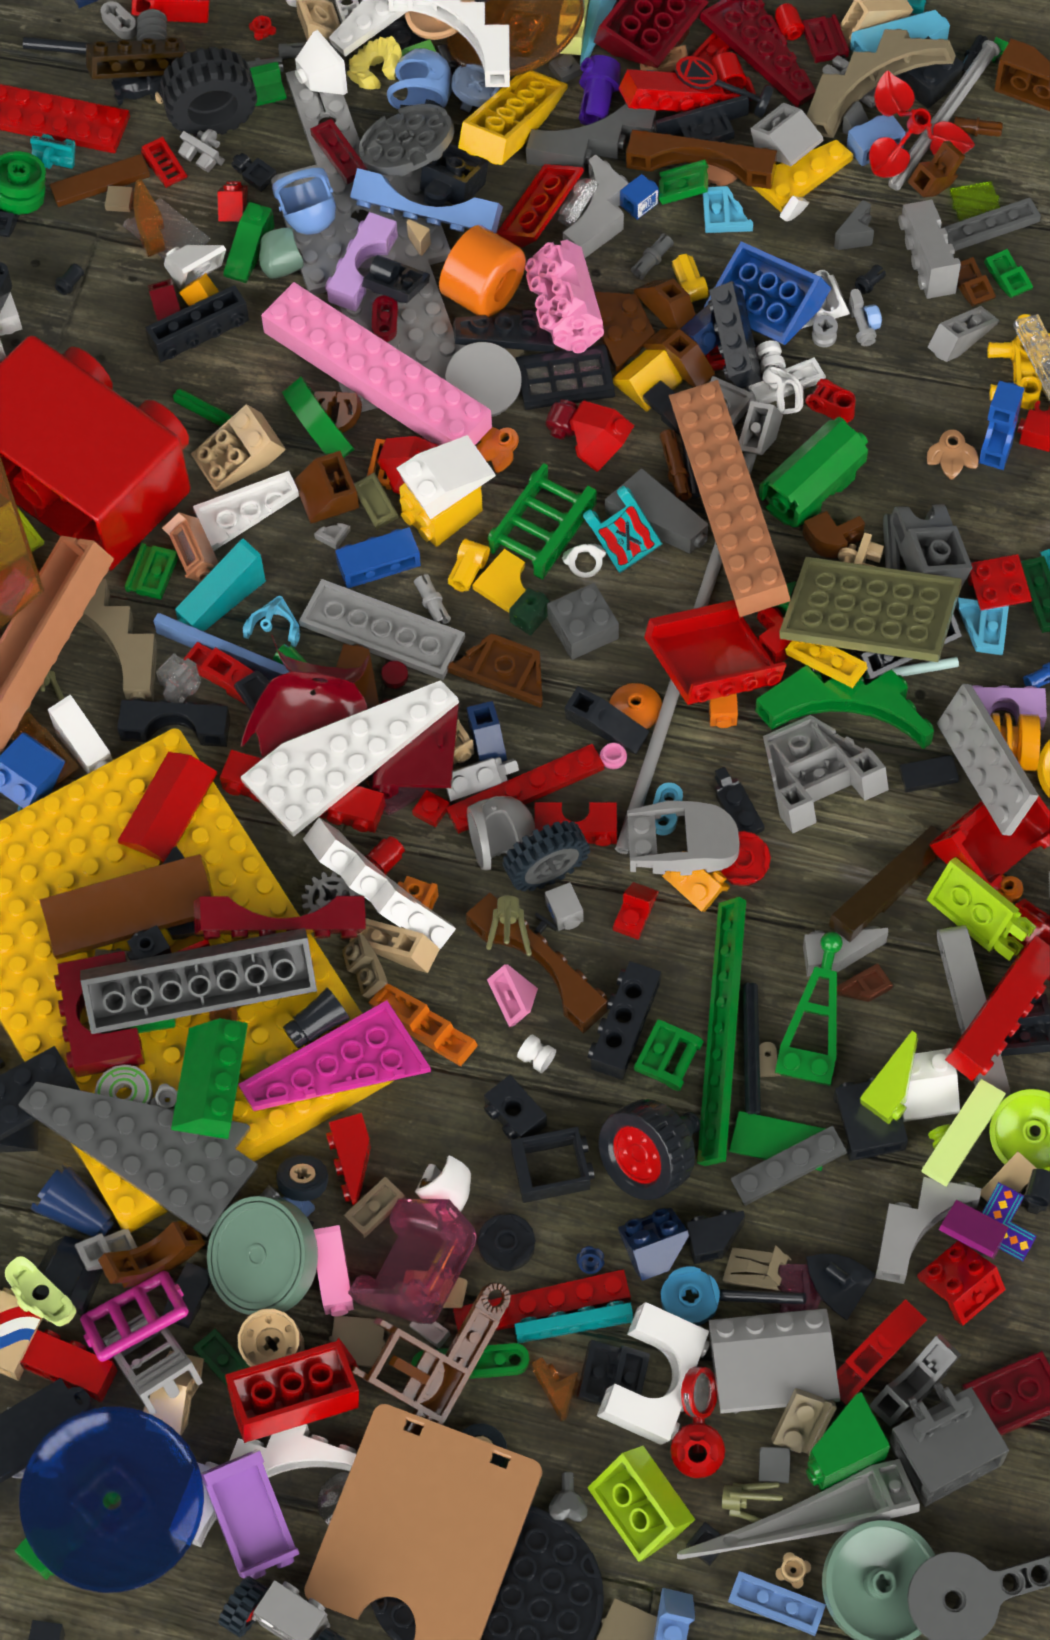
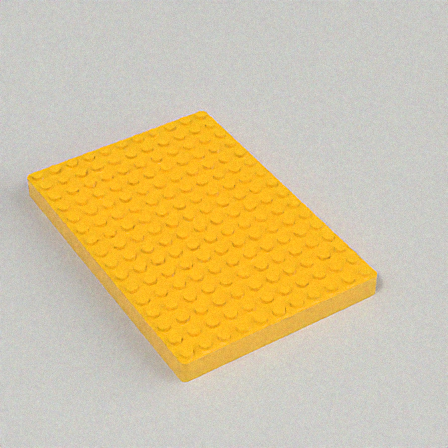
M170 729L0 821V1022L23 1062L55 1046L69 1069L66 1052L71 1051L70 1043H65L62 1026L67 1025L66 1018L61 1017L58 1000H63L62 992H57L54 975L59 974L57 964L94 957L96 949L116 950L121 948L122 951H130L127 943L128 940L56 959L53 955L39 899L163 864L158 859L119 844L117 840L168 751L192 755L199 760L179 729ZM212 782L177 844V848L185 858L201 854L207 863L214 896H228L245 909L267 917H300L217 786ZM166 929L160 930L169 944L172 953L205 940L204 936H189L185 939L173 940ZM258 934V935H248V938H246V939L254 938V937H259V934ZM307 934L317 987L316 992L235 1007L238 1013V1021L248 1023L238 1084L310 1044L308 1041L302 1047L297 1048L282 1027L293 1020L292 1017L315 1000L326 987L338 999L350 1020L335 1026L315 1040L362 1014L312 934ZM221 935L219 939H208L210 946L244 940L232 939L231 935ZM85 1005L80 1021L86 1029L90 1030ZM209 1012L175 1018L176 1027L139 1033L145 1064L136 1067L144 1071L150 1079L153 1090L152 1099L155 1098L158 1087L161 1084H168L178 1091L188 1030L190 1027L209 1022ZM74 1068L69 1069L81 1091L95 1093L97 1081L103 1073L77 1077ZM394 1080L257 1111L252 1110L238 1085L232 1121L249 1125L250 1131L236 1150L255 1162L389 1085ZM123 1087L118 1090L116 1096L120 1099H126L131 1095L132 1090L128 1087ZM170 1098L165 1099V1102L170 1101ZM72 1144L121 1230L128 1229L131 1233L168 1212L160 1204Z

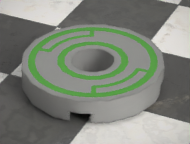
M126 1064L114 1066L104 1072L97 1081L95 1094L118 1098L116 1096L118 1090L128 1087L132 1092L125 1100L151 1105L153 1097L151 1081L146 1073L136 1066Z

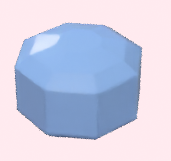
M874 304L864 306L863 311L869 328L879 329L882 323L879 308Z

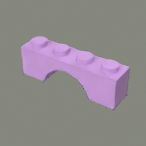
M369 212L365 221L362 220L360 222L357 235L349 241L344 258L339 259L336 272L326 282L325 290L328 293V301L330 303L356 312L366 294V288L362 287L364 277L358 272V269L364 261L371 257L388 255L398 237L396 221Z

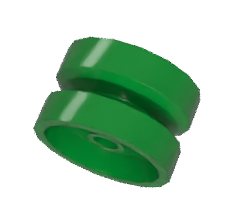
M21 151L7 152L0 155V209L18 215L29 214L38 210L44 203L46 191V169L43 162L38 157Z

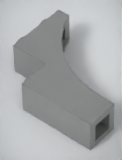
M597 155L589 159V177L594 187L591 203L579 220L563 232V240H569L582 247L584 258L624 229V214L618 206H620V190L629 183L623 175L616 173L607 161H603Z
M924 1177L917 1209L912 1208L907 1203H889L875 1278L904 1284L910 1257L923 1235L947 1216L956 1200L973 1209H977L981 1188H977L969 1182H958V1184L950 1182L945 1187L931 1177Z

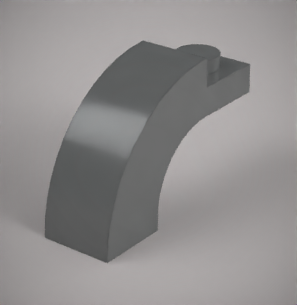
M941 1334L935 1336L916 1360L894 1381L887 1384L869 1406L892 1427L912 1411L908 1399L914 1396L917 1402L922 1401L935 1388L934 1385L941 1382L947 1375L946 1372L959 1359L961 1354Z

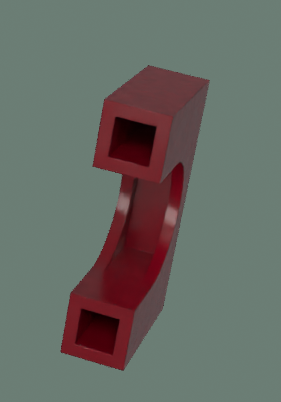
M125 951L57 964L59 974L54 975L57 992H62L63 1000H58L60 1015L66 1018L67 1024L62 1026L64 1041L65 1043H70L71 1050L66 1052L69 1069L74 1068L77 1077L103 1073L114 1066L124 1064L131 1066L145 1064L141 1037L137 1027L105 1034H91V1031L86 1029L80 1021L81 1013L85 1006L80 970L127 962Z

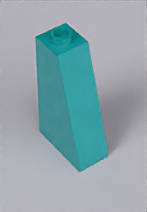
M244 538L240 540L175 609L177 621L201 631L207 630L266 582L261 554Z

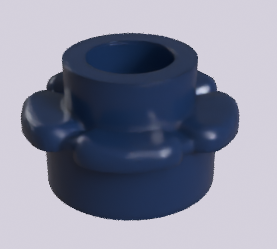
M586 1246L581 1249V1253L577 1254L576 1261L584 1273L595 1274L604 1266L605 1261L603 1259L605 1255L599 1248Z

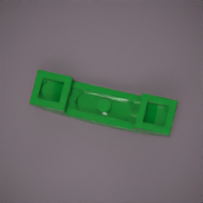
M302 376L282 392L293 412L326 455L341 451L343 458H345L355 450L314 396V392Z

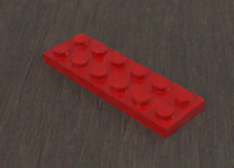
M0 84V130L31 137L33 135L41 137L43 134L51 135L54 140L61 142L66 139L74 140L75 146L116 153L130 119L129 110Z

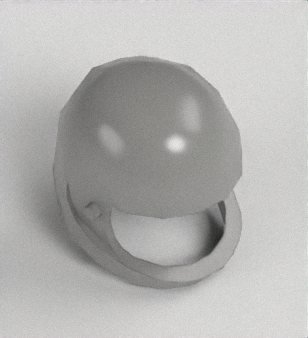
M511 796L487 798L467 808L470 838L481 870H491V859L493 857L507 853L509 849H515L513 845L516 842L522 843V837L525 835L532 836V831L535 830V822L527 806Z

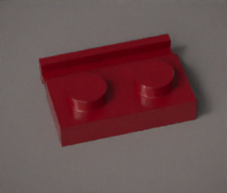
M832 14V17L829 18L823 16L802 21L805 27L804 35L815 63L833 60L836 56H849V48L836 14Z

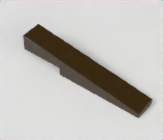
M931 825L831 915L829 926L847 941L851 942L880 912L884 913L939 858L929 844L941 832Z

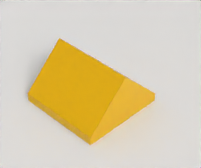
M645 350L612 378L613 384L646 412L651 407L645 403L643 395L660 380L672 390L682 383L680 374L665 350Z

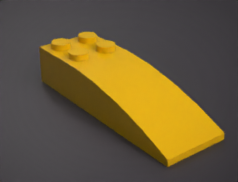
M524 68L510 81V87H502L463 121L458 148L470 155L487 159L492 164L503 165L529 140L531 129L538 130L567 90L568 84Z

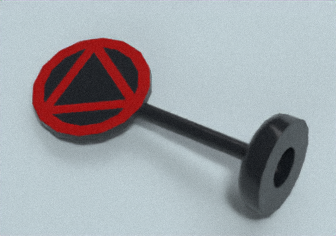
M695 56L683 57L679 59L675 66L678 78L692 88L708 89L717 85L739 95H747L749 99L757 101L754 114L762 119L772 96L774 86L765 85L760 96L718 80L715 68L706 60Z

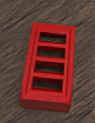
M163 136L142 146L141 154L166 188L187 178V174ZM159 152H162V153H163V154H161V155H159V156H157V157H155V158H154V156H153V155H155V154H157V153H159ZM165 158L167 159V161H165V162H163V163H161V164H158L159 161H161V160H163V159H165ZM172 165V168L163 172V168ZM175 171L178 173V175L170 179L166 177Z

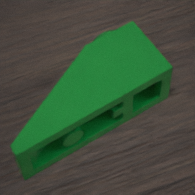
M252 202L248 203L238 224L223 272L224 277L247 283L259 259L261 239L275 227L272 208Z

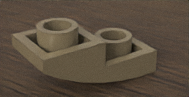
M359 934L357 935L358 937L354 938L342 949L347 971L357 976L361 995L371 999L388 982L373 948L364 935Z

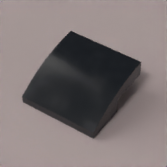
M1042 994L1037 1000L1035 998L1032 999L1031 1003L1034 1007L1024 1019L1022 1017L1018 1019L1021 1025L1011 1038L1007 1035L1004 1041L1008 1044L1001 1052V1056L1050 1052V1007L1046 994Z
M595 1340L589 1341L576 1399L601 1405L607 1388L614 1384L641 1395L650 1354L626 1346L618 1348Z

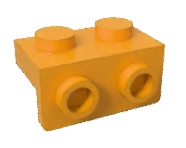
M705 869L692 871V875L680 876V872L666 871L662 876L701 912H706L722 891H728L730 888L724 882L726 877L720 871L707 873Z

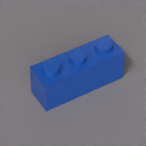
M410 527L396 529L389 534L380 537H370L366 541L354 545L348 544L341 549L335 550L337 565L348 589L421 566L420 552Z

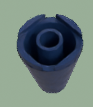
M63 1163L64 1171H55L37 1195L41 1199L39 1205L37 1206L33 1203L31 1210L94 1237L101 1233L105 1236L114 1224L111 1221L113 1214L68 1163Z

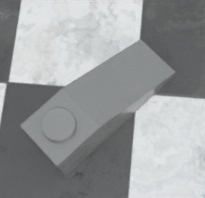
M982 306L974 308L940 323L927 348L933 351L937 358L948 362L967 351L998 324L999 319Z

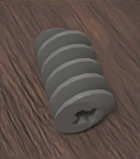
M155 9L141 12L137 18V41H141L144 38L154 40L165 39L167 36L166 15Z

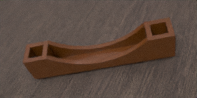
M632 130L626 151L628 169L651 172L672 164L694 163L705 159L708 165L730 172L746 186L771 189L777 165V150Z
M488 893L466 913L467 925L486 943L493 920V910L497 908L498 900L491 893ZM516 919L515 923L510 924L509 944H504V924L499 920L493 944L512 947L526 954L518 920ZM524 919L532 952L530 957L541 964L552 977L562 1000L564 1016L584 1034L607 1013L606 995L598 987L593 988L587 983L586 976L580 970H573L567 964L568 961L565 956L559 951L554 952L540 933H533Z

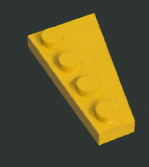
M836 139L811 150L792 166L783 163L776 165L771 189L753 188L776 209L782 212L792 196L804 197L853 160V153Z

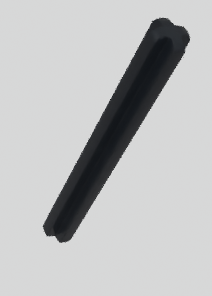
M745 983L743 985L745 1112L760 1115L758 985L756 983Z

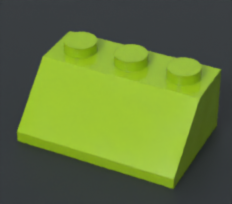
M644 1446L622 1453L587 1487L638 1562L645 1560L674 1540L695 1521L693 1515Z

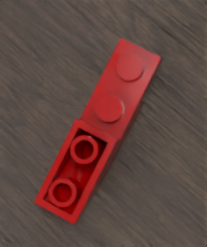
M197 642L181 661L183 666L226 690L227 695L245 704L235 689L234 684L254 671L216 647L212 650Z
M906 1299L836 1371L840 1400L845 1405L853 1399L927 1321Z

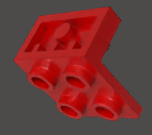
M960 1241L953 1244L917 1275L920 1282L948 1302L955 1321L962 1326L1006 1290L997 1267Z

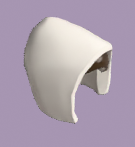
M449 1155L442 1172L436 1165H428L415 1192L434 1213L447 1220L463 1210L469 1197L471 1173L462 1162Z

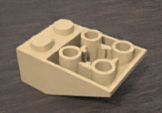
M246 404L193 451L191 455L213 489L218 492L267 467L286 449L263 414Z

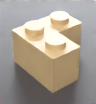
M169 1351L167 1356L172 1354L174 1351ZM187 1355L201 1378L204 1359ZM188 1371L174 1379L180 1391L176 1398H170L163 1387L150 1394L149 1400L156 1413L151 1416L147 1408L144 1407L143 1418H147L146 1431L180 1439L188 1425L192 1397L199 1387Z

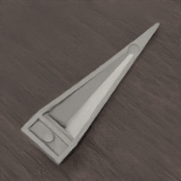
M900 1459L871 1465L836 1485L778 1513L725 1535L681 1550L677 1553V1559L846 1531L858 1524L869 1521H890L891 1518L920 1512V1503Z

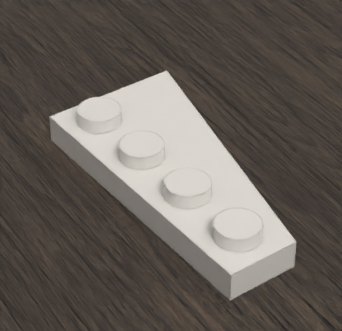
M287 471L194 505L193 510L196 517L199 518L213 551H215L299 497V492L290 472Z

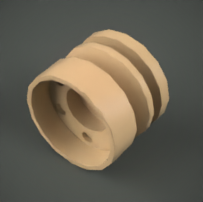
M261 1309L251 1314L242 1323L238 1333V1349L242 1358L250 1367L305 1351L304 1338L294 1320L285 1312L276 1309ZM271 1340L277 1343V1347L279 1348L275 1352L269 1349L270 1346L268 1343Z

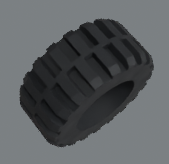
M202 47L197 48L194 52L190 53L188 51L184 53L183 57H177L173 60L172 66L168 65L160 81L161 96L168 120L179 131H185L188 134H193L195 137H197L199 131L205 133L208 129H212L221 135L226 134L230 129H237L241 122L245 123L257 103V92L247 61L233 51L231 53V50L223 47L222 49L217 47L203 49Z

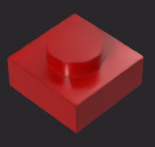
M426 790L412 810V814L436 828L446 814V807L450 806V802Z

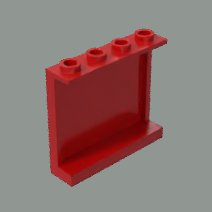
M734 600L650 618L644 636L687 705L776 685L781 682L787 665L785 662L773 663L743 616H739Z

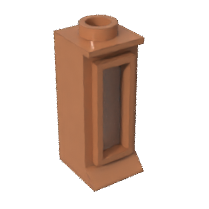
M178 513L162 527L171 538L185 569V577L201 582L219 562L199 518Z

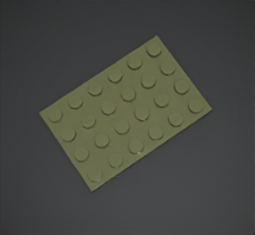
M806 557L780 629V639L939 662L961 590L962 579Z

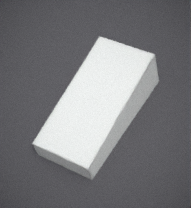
M421 1311L409 1325L438 1349L450 1337V1333L446 1328Z

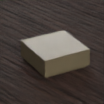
M108 186L105 201L106 211L130 212L133 188Z

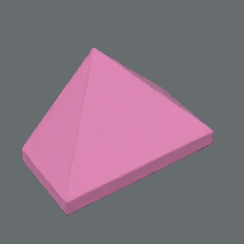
M504 964L487 981L509 1027H513L531 1012L538 988L511 966Z

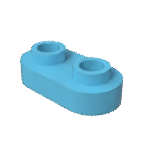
M664 783L658 787L653 804L664 802L667 797L673 798V801H683V791L675 783ZM675 813L661 815V819H655L656 834L668 835L672 833L676 828L679 816H676ZM666 821L667 824L662 826L658 822Z

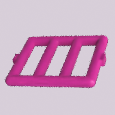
M161 1271L83 1314L80 1318V1322L86 1332L83 1336L89 1348H93L98 1360L104 1362L186 1317L189 1311L182 1299L184 1294L179 1285L174 1284L170 1274L167 1271ZM162 1285L174 1310L158 1318L146 1293ZM136 1299L148 1324L132 1332L120 1307ZM110 1313L121 1339L105 1347L94 1322Z

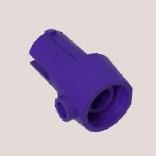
M594 55L585 58L581 63L580 68L583 73L579 83L584 89L579 120L583 125H589L606 118L609 114L612 94L619 91L621 66L616 59L609 56Z

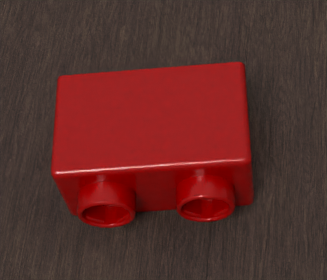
M28 336L0 363V493L59 536L95 541L114 558L109 567V571H112L189 494L191 486L183 449L189 444V435L181 421L161 403L148 399L136 407L113 391V383L104 367L85 350L71 346L60 354L38 337Z

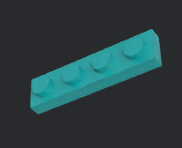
M614 1301L608 1303L607 1307L597 1309L594 1306H587L578 1309L576 1313L566 1314L563 1311L550 1314L549 1318L538 1320L536 1317L524 1318L520 1320V1323L515 1324L517 1343L632 1323L633 1311L631 1302Z

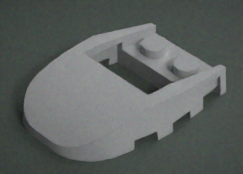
M664 801L627 810L630 872H636V867L652 868L653 874H665V871L680 872V876L692 875V871L705 869L707 873L723 870L731 866L738 858L739 834L737 825L724 809L716 805L693 801ZM675 813L676 816H685L687 852L657 854L655 819H661V815Z

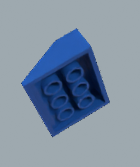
M742 241L715 286L718 287L733 281L744 295L751 330L783 345H786L820 310L832 289L822 277ZM711 296L708 298L704 307H706L709 304L708 301L711 300Z

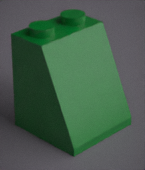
M862 1392L853 1397L810 1452L806 1473L813 1486L818 1485L821 1492L871 1465L883 1463L886 1460L890 1444Z

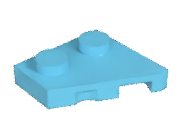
M728 186L708 187V192L703 193L705 233L753 231L752 220H748L744 215L742 206L733 198V193Z
M958 598L957 608L975 651L1003 655L1009 606L980 611L977 600Z

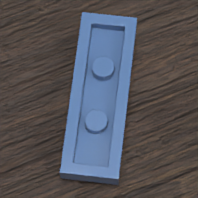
M741 1571L737 1575L728 1601L731 1604L813 1636L816 1635L826 1604Z

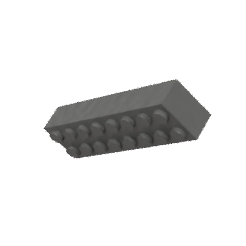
M305 928L80 970L81 985L91 1034L317 991Z

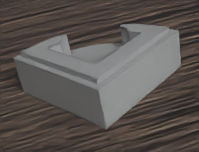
M337 523V525L321 527L315 532L314 536L315 539L337 550L351 529L349 525Z

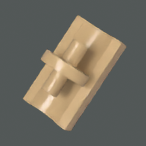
M864 533L858 552L856 551L857 546L855 544H849L848 548L839 550L838 559L842 562L873 566L866 564V559L880 562L884 546L871 542L872 535Z

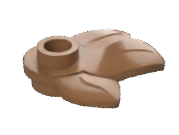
M948 430L941 435L938 443L929 448L927 464H940L944 474L950 480H953L960 473L963 466L976 469L978 466V455L973 446L965 443L962 433L957 430ZM948 439H955L957 444L950 445Z

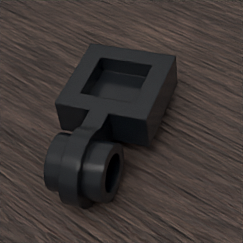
M244 153L236 154L233 157L232 167L242 174L243 180L260 192L277 175L274 168L259 158L252 163L251 159Z

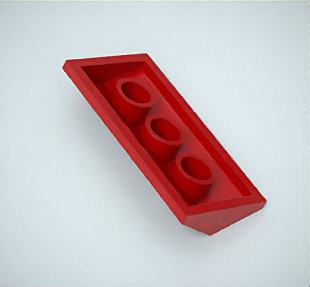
M544 164L496 234L521 248L535 242L583 174V167Z
M168 751L117 840L118 843L164 862L171 850L179 843L215 779L217 771L192 755Z

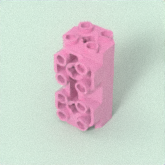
M569 240L560 241L561 245L547 242L532 258L528 259L525 265L529 289L539 295L535 302L539 326L551 333L555 345L567 351L573 350L574 353H582L604 334L602 317L582 247Z

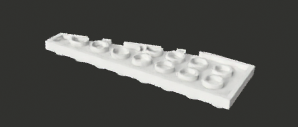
M441 680L282 743L240 777L241 781L294 837L459 703L458 697Z

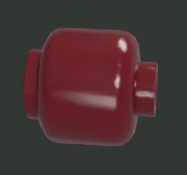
M561 400L552 404L545 422L546 427L551 431V436L560 440H564L565 437L575 436V431L571 430L570 420L578 408L577 404L568 400Z

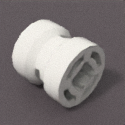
M766 341L756 348L758 360L761 361L760 369L762 374L771 366L780 369L786 368L785 360L780 356L782 350L777 341Z
M532 1034L522 1044L517 1058L525 1063L533 1062V1068L543 1073L553 1061L556 1049L550 1045L543 1046L540 1039Z

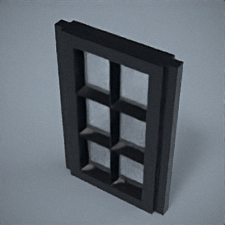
M605 345L588 347L582 353H574L573 350H563L516 357L521 372V392L525 410L550 407L561 400L578 403L615 397Z

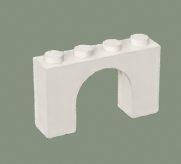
M647 1302L637 1307L627 1335L656 1347L667 1357L672 1369L670 1388L661 1398H647L614 1384L607 1388L597 1417L660 1445L670 1441V1439L673 1440L680 1426V1423L677 1422L680 1412H684L681 1400L682 1382L688 1370L692 1367H697L700 1357L703 1358L709 1347V1341L706 1340L709 1331Z

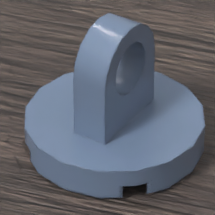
M466 64V67L462 68L460 66L451 78V88L454 94L462 101L460 109L468 113L472 106H482L499 91V87H485V74L483 67L480 65Z

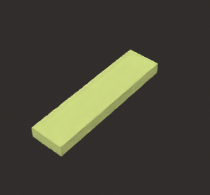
M981 1079L922 1168V1173L947 1187L1005 1098L1006 1093Z

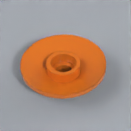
M631 683L620 687L613 693L609 702L646 729L656 724L662 706L658 693L653 688L640 683ZM638 701L640 704L633 705L631 702Z

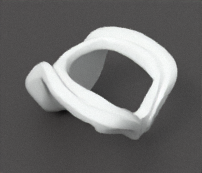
M772 366L768 367L763 372L762 379L767 384H777V409L782 414L799 412L804 403V391L799 379L783 369ZM787 383L792 384L795 390V408L785 409L783 390Z

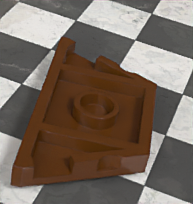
M594 291L603 321L604 334L600 338L606 346L607 353L616 372L623 369V364L628 359L634 358L640 353L643 344L655 332L637 294Z
M491 633L479 645L473 646L466 651V655L456 663L452 661L447 667L448 673L534 706L541 708L543 705L540 651Z

